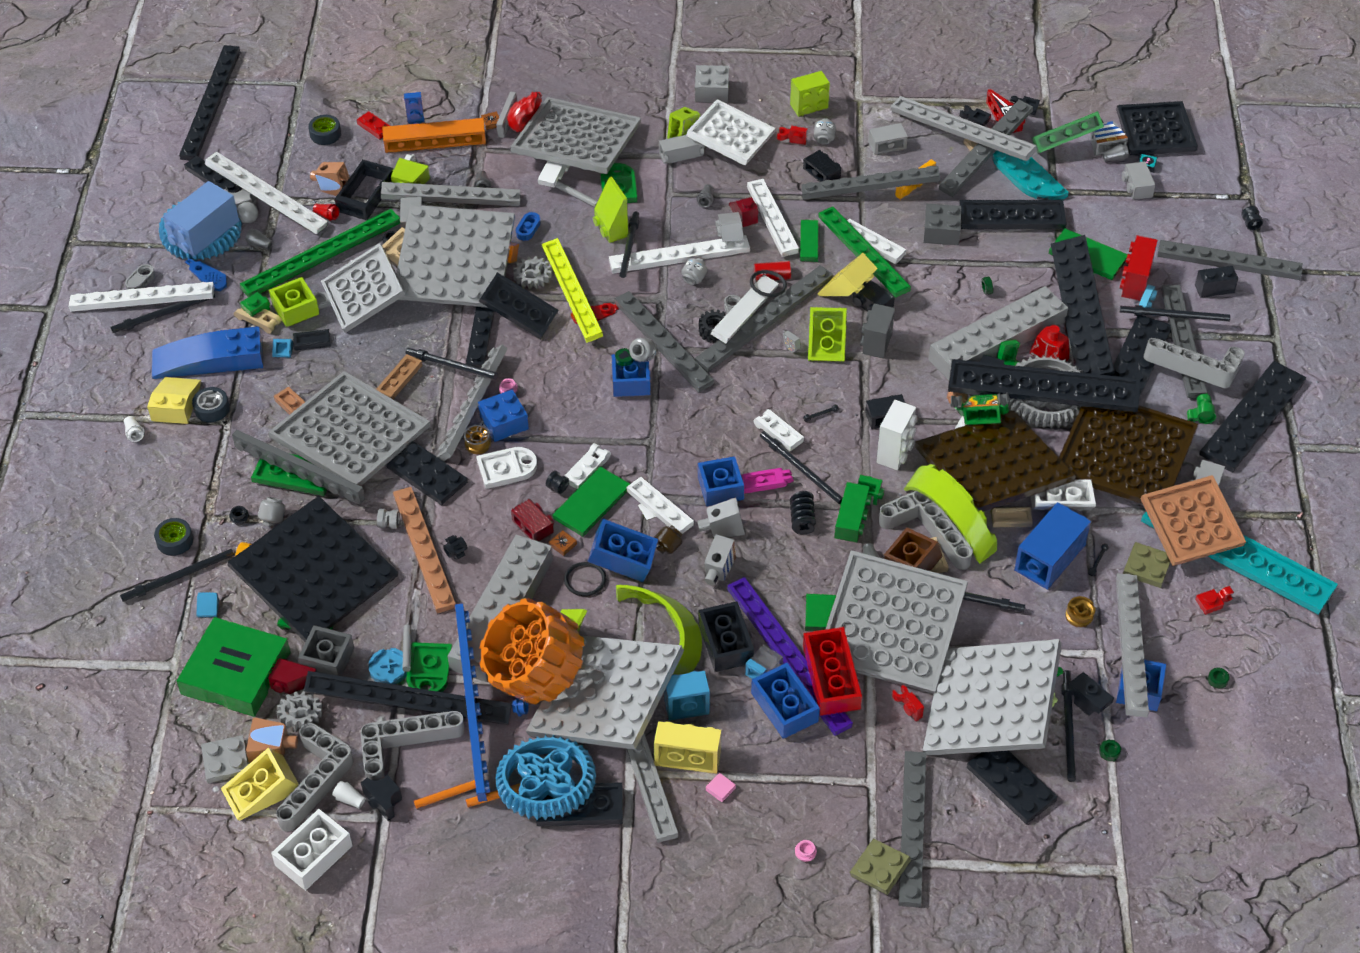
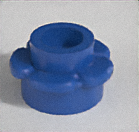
M516 698L512 703L513 712L517 713L519 717L523 714H528L529 704Z

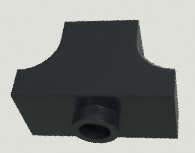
M1084 671L1069 682L1068 688L1074 695V704L1088 716L1093 712L1099 714L1113 703L1114 697Z
M388 775L376 781L368 777L361 781L363 794L368 798L367 801L371 808H377L387 821L394 818L393 808L402 801L401 790Z

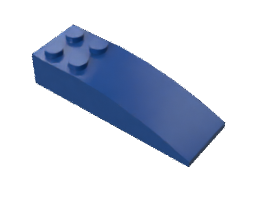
M260 326L203 333L168 343L152 351V379L263 368V339Z

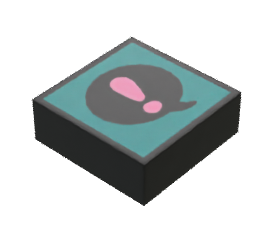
M1141 153L1139 162H1146L1149 171L1154 172L1158 157Z

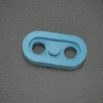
M1147 285L1139 305H1143L1146 308L1152 307L1151 300L1155 301L1158 292L1155 290V286Z

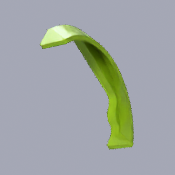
M932 464L920 466L904 490L906 492L908 490L918 491L936 503L962 533L965 540L971 546L975 559L979 564L997 551L996 536L988 530L987 518L982 510H978L975 507L971 495L943 469L938 471L935 465Z
M616 585V598L618 602L628 598H637L643 604L660 603L666 608L679 631V645L684 650L672 675L693 672L700 661L702 653L701 631L693 615L681 603L666 595L636 586Z

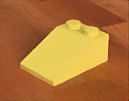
M862 253L839 271L817 294L819 296H849L853 292L857 294L864 288L863 283H868L874 277L873 273L878 268Z
M164 377L152 392L147 406L151 421L188 424L193 410L192 399L199 392L201 380Z
M267 748L224 785L221 790L237 820L240 821L284 800L299 784L283 755Z

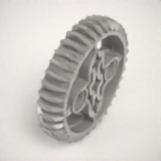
M1037 355L1034 359L1029 357L1027 361L1023 359L1021 363L1017 362L1016 365L1083 373V370H1079L1078 366L1073 367L1072 362L1066 363V359L1061 361L1059 357L1053 359L1052 356L1046 358L1044 355L1042 358H1039ZM1009 398V408L1014 410L1024 421L1027 420L1029 425L1034 423L1036 427L1038 425H1042L1043 428L1049 426L1051 429L1053 426L1059 428L1063 425L1066 427L1068 423L1073 424L1081 409V406L1029 400L1022 401ZM1047 407V408L1050 409L1052 412L1042 411V410Z

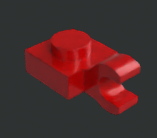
M792 125L790 129L779 127L777 139L780 141L789 139V143L806 145L808 128Z
M1230 586L1223 588L1218 593L1212 589L1196 595L1195 600L1204 614L1207 615L1222 609L1224 606L1223 602L1232 600L1231 594H1234V591Z
M905 685L901 686L903 694H898L895 690L892 691V698L897 702L904 703L903 707L908 716H912L915 721L923 718V704L912 692L909 693Z

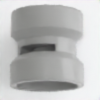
M380 508L377 514V527L385 528L387 526L391 529H398L400 511L394 509L387 511Z

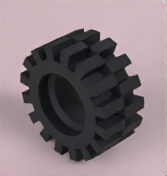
M713 309L711 313L706 311L705 315L701 314V318L699 317V335L702 336L703 340L707 338V342L713 340V343H716V340L719 341L718 338L711 335L714 328L709 326L717 325L726 316V312L722 311L720 313V310L714 312Z

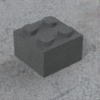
M926 203L923 243L959 245L961 206Z
M874 303L872 310H868L866 316L867 323H863L861 331L864 334L860 346H863L862 354L884 359L893 334L895 308Z
M313 626L299 654V664L315 668L318 673L342 676L355 649L352 635Z

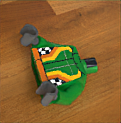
M1009 393L971 396L964 404L962 403V396H951L950 406L955 407L957 412L964 416L965 425L1001 423L1000 414L1004 415L1009 411Z

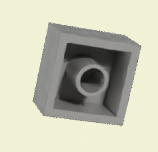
M696 65L695 102L714 103L718 99L728 103L729 66Z

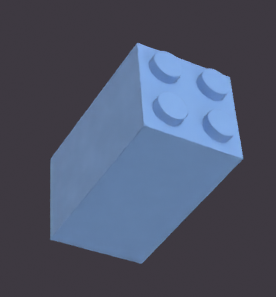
M207 181L163 215L168 241L192 256H196L239 222L234 195L210 181Z

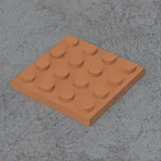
M1213 475L1144 494L1140 498L1172 566L1241 547L1246 543Z

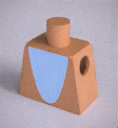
M323 162L316 171L313 170L310 173V179L317 181L322 192L334 196L338 195L350 178L344 162Z
M260 718L252 719L246 748L249 763L255 760L267 748L283 755V757L285 748H297L298 736H289L284 723Z

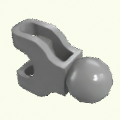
M243 188L239 192L230 193L234 195L238 217L241 222L245 224L254 222L258 217V209L255 206L257 202L256 196Z

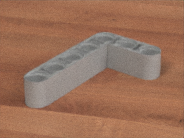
M1151 338L1148 340L1144 359L1222 388H1229L1240 369L1245 352L1241 348L1230 347L1223 360L1219 361L1166 341Z
M914 491L881 506L879 525L882 528L892 529L918 517L931 536L937 537L941 549L956 568L965 570L970 567L973 553L971 546L945 512L930 498L918 491Z
M450 711L365 724L361 728V743L366 778L368 777L376 781L385 777L384 748L461 737L465 732L463 715L458 711Z
M313 723L304 724L300 728L299 733L303 747L322 760L276 810L279 826L285 832L296 829L353 765L350 747Z

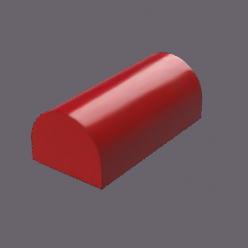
M790 261L754 263V273L761 270H769L780 274L785 280L791 279ZM759 274L755 277L756 282L763 275L769 277L772 280H780L778 277L771 274Z

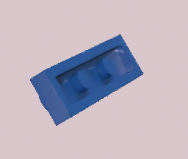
M421 92L404 93L408 124L425 123Z

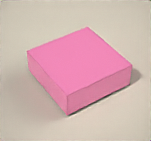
M720 773L706 786V791L721 802L736 789V784Z

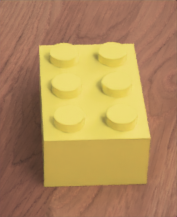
M658 722L654 740L655 766L717 774L721 754V730L713 727H696L691 724L681 725L672 722Z

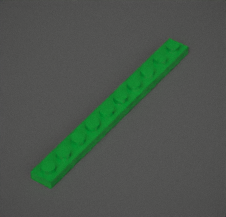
M389 209L240 283V288L247 297L256 292L260 294L399 225L400 217L392 209Z

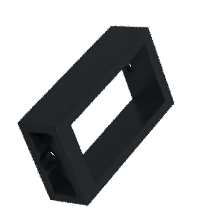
M362 159L334 199L340 213L368 220L382 200V182H392L393 168ZM366 176L382 180L366 203L350 199Z

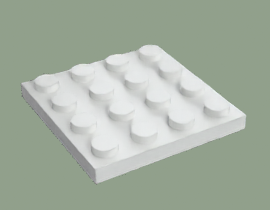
M717 99L690 127L686 136L746 166L774 134L775 128Z

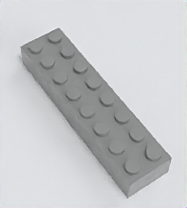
M1044 286L931 344L928 360L949 380L952 359L980 362L983 354L997 358L1001 342L1017 340L1020 346L1035 339L1046 326H1060L1066 323L1065 317L1067 316L1068 307Z
M515 535L470 615V623H467V629H471L472 641H469V647H473L474 659L471 660V666L475 665L476 679L484 682L488 681V675L481 670L479 664L481 661L480 643L488 629L487 625L507 604L512 605L520 602L521 599L533 598L553 561L551 545ZM458 637L448 654L450 670L463 674Z

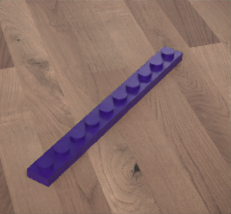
M745 577L729 584L727 590L734 600L738 601L740 608L782 665L785 663L789 664L816 702L804 656ZM845 712L820 716L834 736L852 728L853 725Z

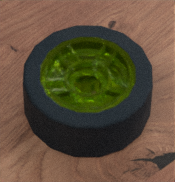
M333 115L316 116L308 124L310 138L316 144L330 145L341 137L340 122Z
M180 518L164 520L156 527L154 532L158 549L168 556L183 554L193 544L194 537L190 524Z

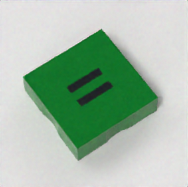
M213 617L176 680L180 694L203 702L216 703L230 710L255 717L268 695L270 688L268 677L278 658L287 660L291 653L288 639Z

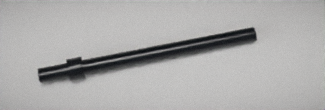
M637 211L633 212L628 224L629 232L619 274L621 278H625L627 275L635 233L639 227V212Z
M210 299L182 301L134 319H125L122 323L111 326L110 329L112 333L124 329L130 330L141 323Z
M1120 305L1119 311L1120 313L1134 314V316L1154 315L1230 322L1231 317L1230 314L1146 308L1143 305H1135V307Z
M407 348L405 351L406 354L416 357L421 361H431L494 380L498 378V373L429 354L426 350Z
M765 431L761 432L760 437L769 444V448L781 454L835 502L841 504L843 497L786 450L778 439H773Z
M232 549L226 550L145 585L139 584L133 590L121 594L120 598L122 602H125L137 596L138 598L142 597L148 591L234 556V552Z
M965 592L963 600L1000 607V610L1005 611L1010 609L1024 612L1025 604L1011 602L1010 599L1006 598L997 599Z
M1065 670L1063 671L1061 694L1064 696L1067 780L1074 782L1076 781L1072 707L1073 693L1068 688L1069 682H1071V671Z

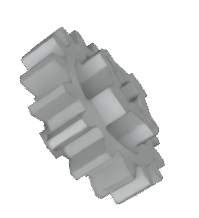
M528 256L527 260L522 258L521 263L517 262L516 267L513 268L514 280H516L517 284H521L522 288L528 286V289H531L534 286L538 289L539 285L544 287V282L549 283V278H552V268L549 262H544V258L538 260L537 256L534 259Z
M304 691L301 695H298L297 692H294V696L287 694V699H281L280 705H277V719L280 720V723L286 725V729L293 727L294 731H297L304 724L319 723V718L322 717V703H319V698H313V694L307 696Z

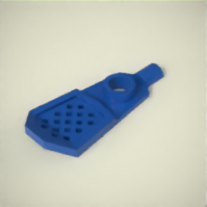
M191 258L185 261L190 266L189 270L201 282L214 283V291H221L227 287L226 274L201 261L195 262Z

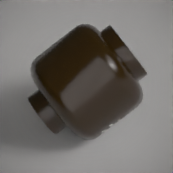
M673 525L670 527L663 526L654 536V538L658 539L656 549L661 554H664V552L673 554L683 543L681 538L683 535Z

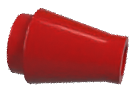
M316 203L313 206L314 213L329 221L336 220L340 213L339 208L335 204Z

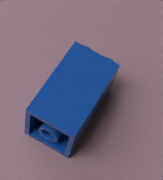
M1057 502L1019 545L1014 571L1048 590L1085 547L1091 521Z

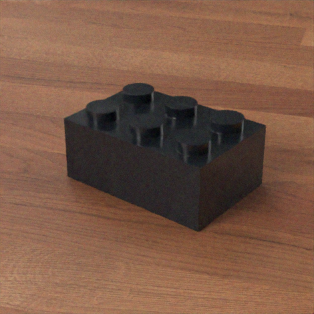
M738 601L698 610V624L714 672L745 666L749 659L754 661V647Z

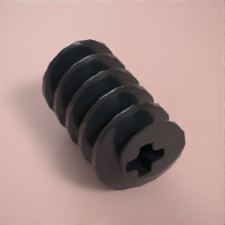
M799 491L793 494L790 498L792 530L800 535L810 534L815 530L814 526L816 524L814 495L809 491Z

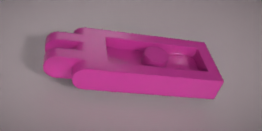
M775 468L741 474L744 483V494L787 486L788 483L794 481L793 476H791V470Z

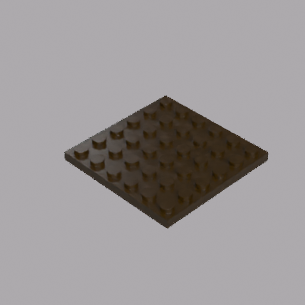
M1140 405L1138 412L1081 406L1059 458L1075 474V480H1091L1094 489L1143 504L1140 499L1142 495L1175 485L1197 431L1198 423Z
M1014 410L1008 411L1004 415L1000 414L1001 423L965 425L915 441V448L929 464L935 465L938 471L943 469L961 484L973 498L975 507L978 510H982V512L1075 481V474Z

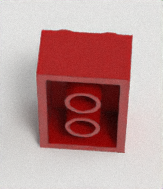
M1136 235L1135 242L1131 241L1129 252H1132V254L1127 255L1125 264L1128 266H1124L1122 274L1125 279L1122 278L1119 288L1123 290L1121 297L1141 301L1149 279L1157 239Z

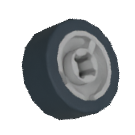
M204 388L197 392L192 399L194 413L203 422L210 423L222 420L230 410L228 396L220 388Z

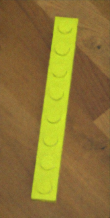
M556 238L543 243L542 248L586 343L603 337L601 328L559 239Z

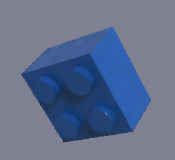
M612 354L613 397L651 395L649 361L638 362L634 360L629 366H620L615 361V354Z
M513 389L478 402L480 418L486 428L489 429L494 442L529 429L528 415Z
M735 456L698 463V481L706 507L736 498L737 501L744 500V483Z
M1144 660L1149 710L1158 711L1166 664ZM1121 668L1116 703L1125 705L1123 671Z

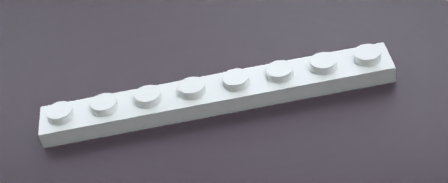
M215 152L206 159V166L313 233L318 234L327 226V220L220 153Z
M743 235V240L722 242V239L634 252L631 253L628 271L684 263L691 258L703 260L750 252V246L747 236ZM624 254L609 256L612 274L620 273Z
M213 282L75 294L70 296L68 307L70 312L213 299L215 287Z

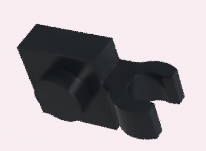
M1011 96L1010 102L1012 104L1021 100L1033 106V111L1030 114L1036 115L1040 100L1024 96L1023 99Z

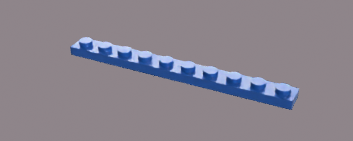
M462 603L456 604L455 610L476 794L478 801L482 802L487 801L486 793H490L489 780H485L484 773H488L487 762L482 760V754L486 753L484 741H480V735L483 734L482 722H478L477 716L481 715L480 703H476L475 697L479 696L477 684L473 683V678H477L475 665L471 666V660L474 659L473 647H469V641H472L471 629H467V623H470L469 611L464 610Z

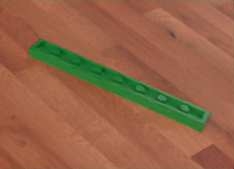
M833 206L818 213V217L856 257L864 253L878 268L873 275L895 298L911 291V286Z

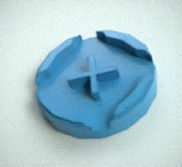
M390 648V650L382 649L373 654L369 660L371 678L375 682L397 684L404 680L407 672L403 671V651Z

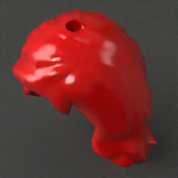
M532 92L528 97L515 102L509 109L507 121L513 131L521 133L542 103L540 92Z

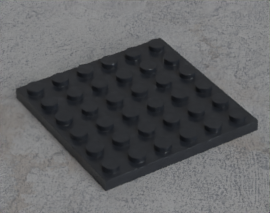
M319 495L228 561V567L304 642H306L313 626L330 629L398 576V571Z

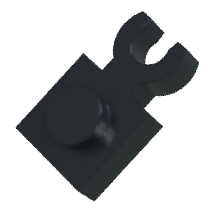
M965 105L964 111L960 110L959 116L961 118L968 119V121L985 126L991 120L990 113L978 108L974 111L970 106Z

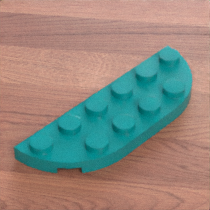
M998 150L992 154L995 166L1024 194L1035 199L1041 197L1048 198V200H1061L1068 197L1069 192L1032 157L1025 161Z

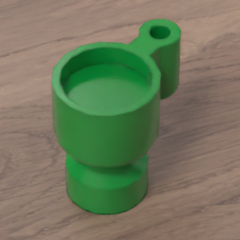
M1208 394L1199 395L1196 399L1197 408L1187 411V420L1210 424L1216 419L1212 398Z

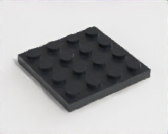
M1183 101L1117 105L1116 111L1122 131L1128 137L1127 147L1130 155L1197 151L1198 145Z

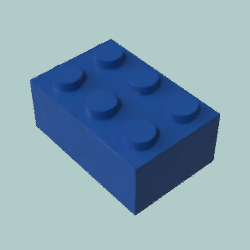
M603 519L596 532L587 562L644 582L651 568L658 539Z
M788 663L752 679L751 694L783 739L819 722V706Z

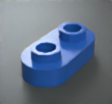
M529 212L523 216L516 227V237L519 240L527 241L534 236L541 224L540 215L535 212Z

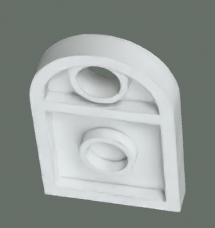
M514 447L476 456L485 489L526 480L533 476L537 469L535 454L523 447ZM525 460H530V461H532V462L529 463V464H524V463H522V462L525 461Z

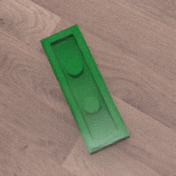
M801 220L800 261L818 262V220Z

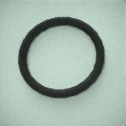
M757 271L750 277V286L756 293L762 296L777 297L782 295L787 289L785 279L773 271ZM759 274H771L782 281L783 288L778 293H765L755 287L753 280Z
M579 562L572 565L566 571L564 582L567 589L573 594L590 596L598 593L604 587L606 575L600 566L589 562ZM579 566H592L599 570L602 581L599 587L593 591L579 592L570 586L568 582L569 574Z

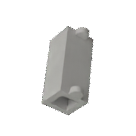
M686 135L659 141V154L664 164L696 158L704 154L705 145L694 141Z

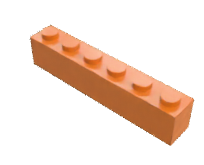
M483 118L386 126L383 127L385 153L486 144Z

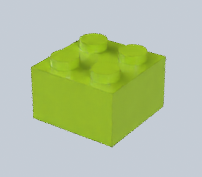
M818 71L791 79L790 105L798 117L828 108L830 82L824 73Z
M302 277L269 290L272 306L281 317L286 328L319 315L317 299Z

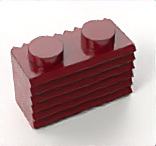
M528 499L521 503V505L519 504L512 508V521L529 539L539 542L554 533L552 517L545 515L538 503L534 504L531 499Z

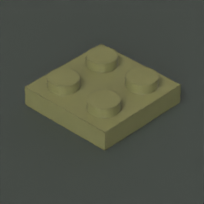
M1135 542L1123 574L1137 575L1138 581L1161 588L1171 562L1166 552Z
M873 838L851 869L850 875L888 895L911 859L910 856Z

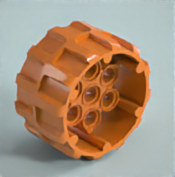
M530 598L521 599L520 602L512 605L507 604L494 619H491L479 648L481 649V661L479 664L481 670L488 675L489 684L533 705L543 700L551 702L557 699V696L566 688H570L578 669L582 667L583 646H585L584 638L579 635L577 631L578 625L573 619L544 602H536Z

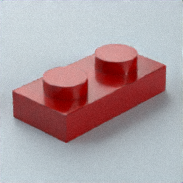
M370 111L357 119V124L379 140L383 138V127L390 126Z

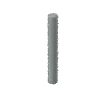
M559 181L555 185L556 188L593 207L598 202Z
M406 624L403 627V671L409 672L411 670V625Z

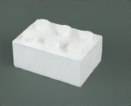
M894 400L880 425L877 452L878 464L898 470L900 465L906 462L907 452L912 450L915 440H912L916 432L914 426L918 417L915 415V406Z
M318 809L271 854L275 866L306 891L352 847L349 832Z

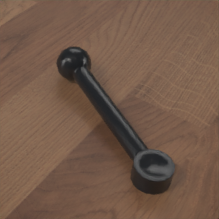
M833 405L832 408L815 414H806L803 419L805 422H808L811 418L831 411L837 412L839 407L838 405Z
M1104 543L1101 545L1102 550L1093 567L1088 571L1090 576L1096 575V568L1104 552L1109 549L1108 544Z

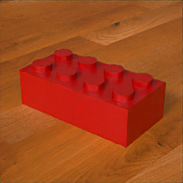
M844 627L803 633V649L816 702L820 708V716L860 710L862 694Z

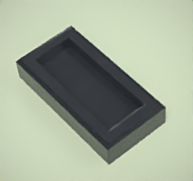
M329 329L293 333L294 351L331 347Z

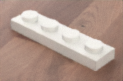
M851 219L847 220L883 258L897 264L906 255L905 248Z
M642 477L627 486V492L667 526L673 525L681 534L694 526V520Z

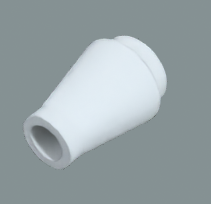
M126 417L124 419L126 438L132 442L140 441L144 436L143 427L134 417Z
M343 781L337 784L332 794L336 797L337 801L358 809L362 807L366 800L353 786Z

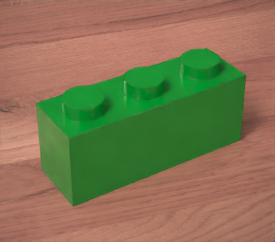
M846 483L835 525V539L857 543L859 535L863 536L865 524H862V522L867 520L868 509H866V506H870L872 494H869L870 486Z

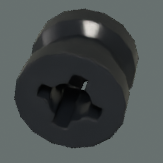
M554 470L547 477L545 485L549 489H554L557 494H562L569 485V478L561 476L558 471Z

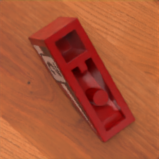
M991 89L987 91L986 103L998 122L1014 104ZM1025 120L1016 128V130L1013 133L1023 131V125L1025 124Z

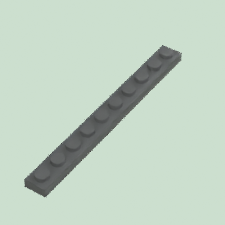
M819 265L787 289L782 295L776 297L752 315L727 343L721 340L717 341L698 355L695 361L706 372L711 371L827 284L833 278V274Z

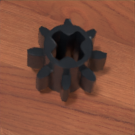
M452 535L445 539L447 544L443 545V549L449 558L454 557V559L458 560L466 556L464 551L468 547L461 536L457 538L456 535Z

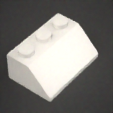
M1075 480L1074 482L1032 495V509L1051 510L1058 502L1069 507L1071 510H1092L1096 507L1091 480Z

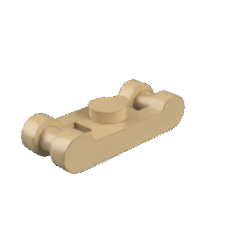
M242 308L234 312V316L238 320L243 319L253 325L260 326L268 334L274 330L275 326L282 322L279 315L266 309L252 317Z

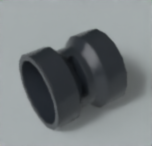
M1248 206L1241 212L1247 229L1257 230L1263 225L1264 221L1256 206Z

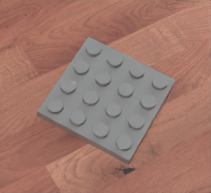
M381 243L321 280L341 328L345 333L406 295Z

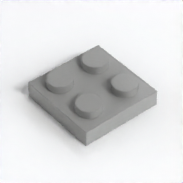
M243 735L201 744L207 783L234 778L248 766Z

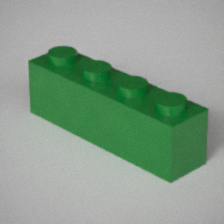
M1097 111L1037 135L1032 140L1034 145H1036L1037 153H1041L1099 130L1104 125Z

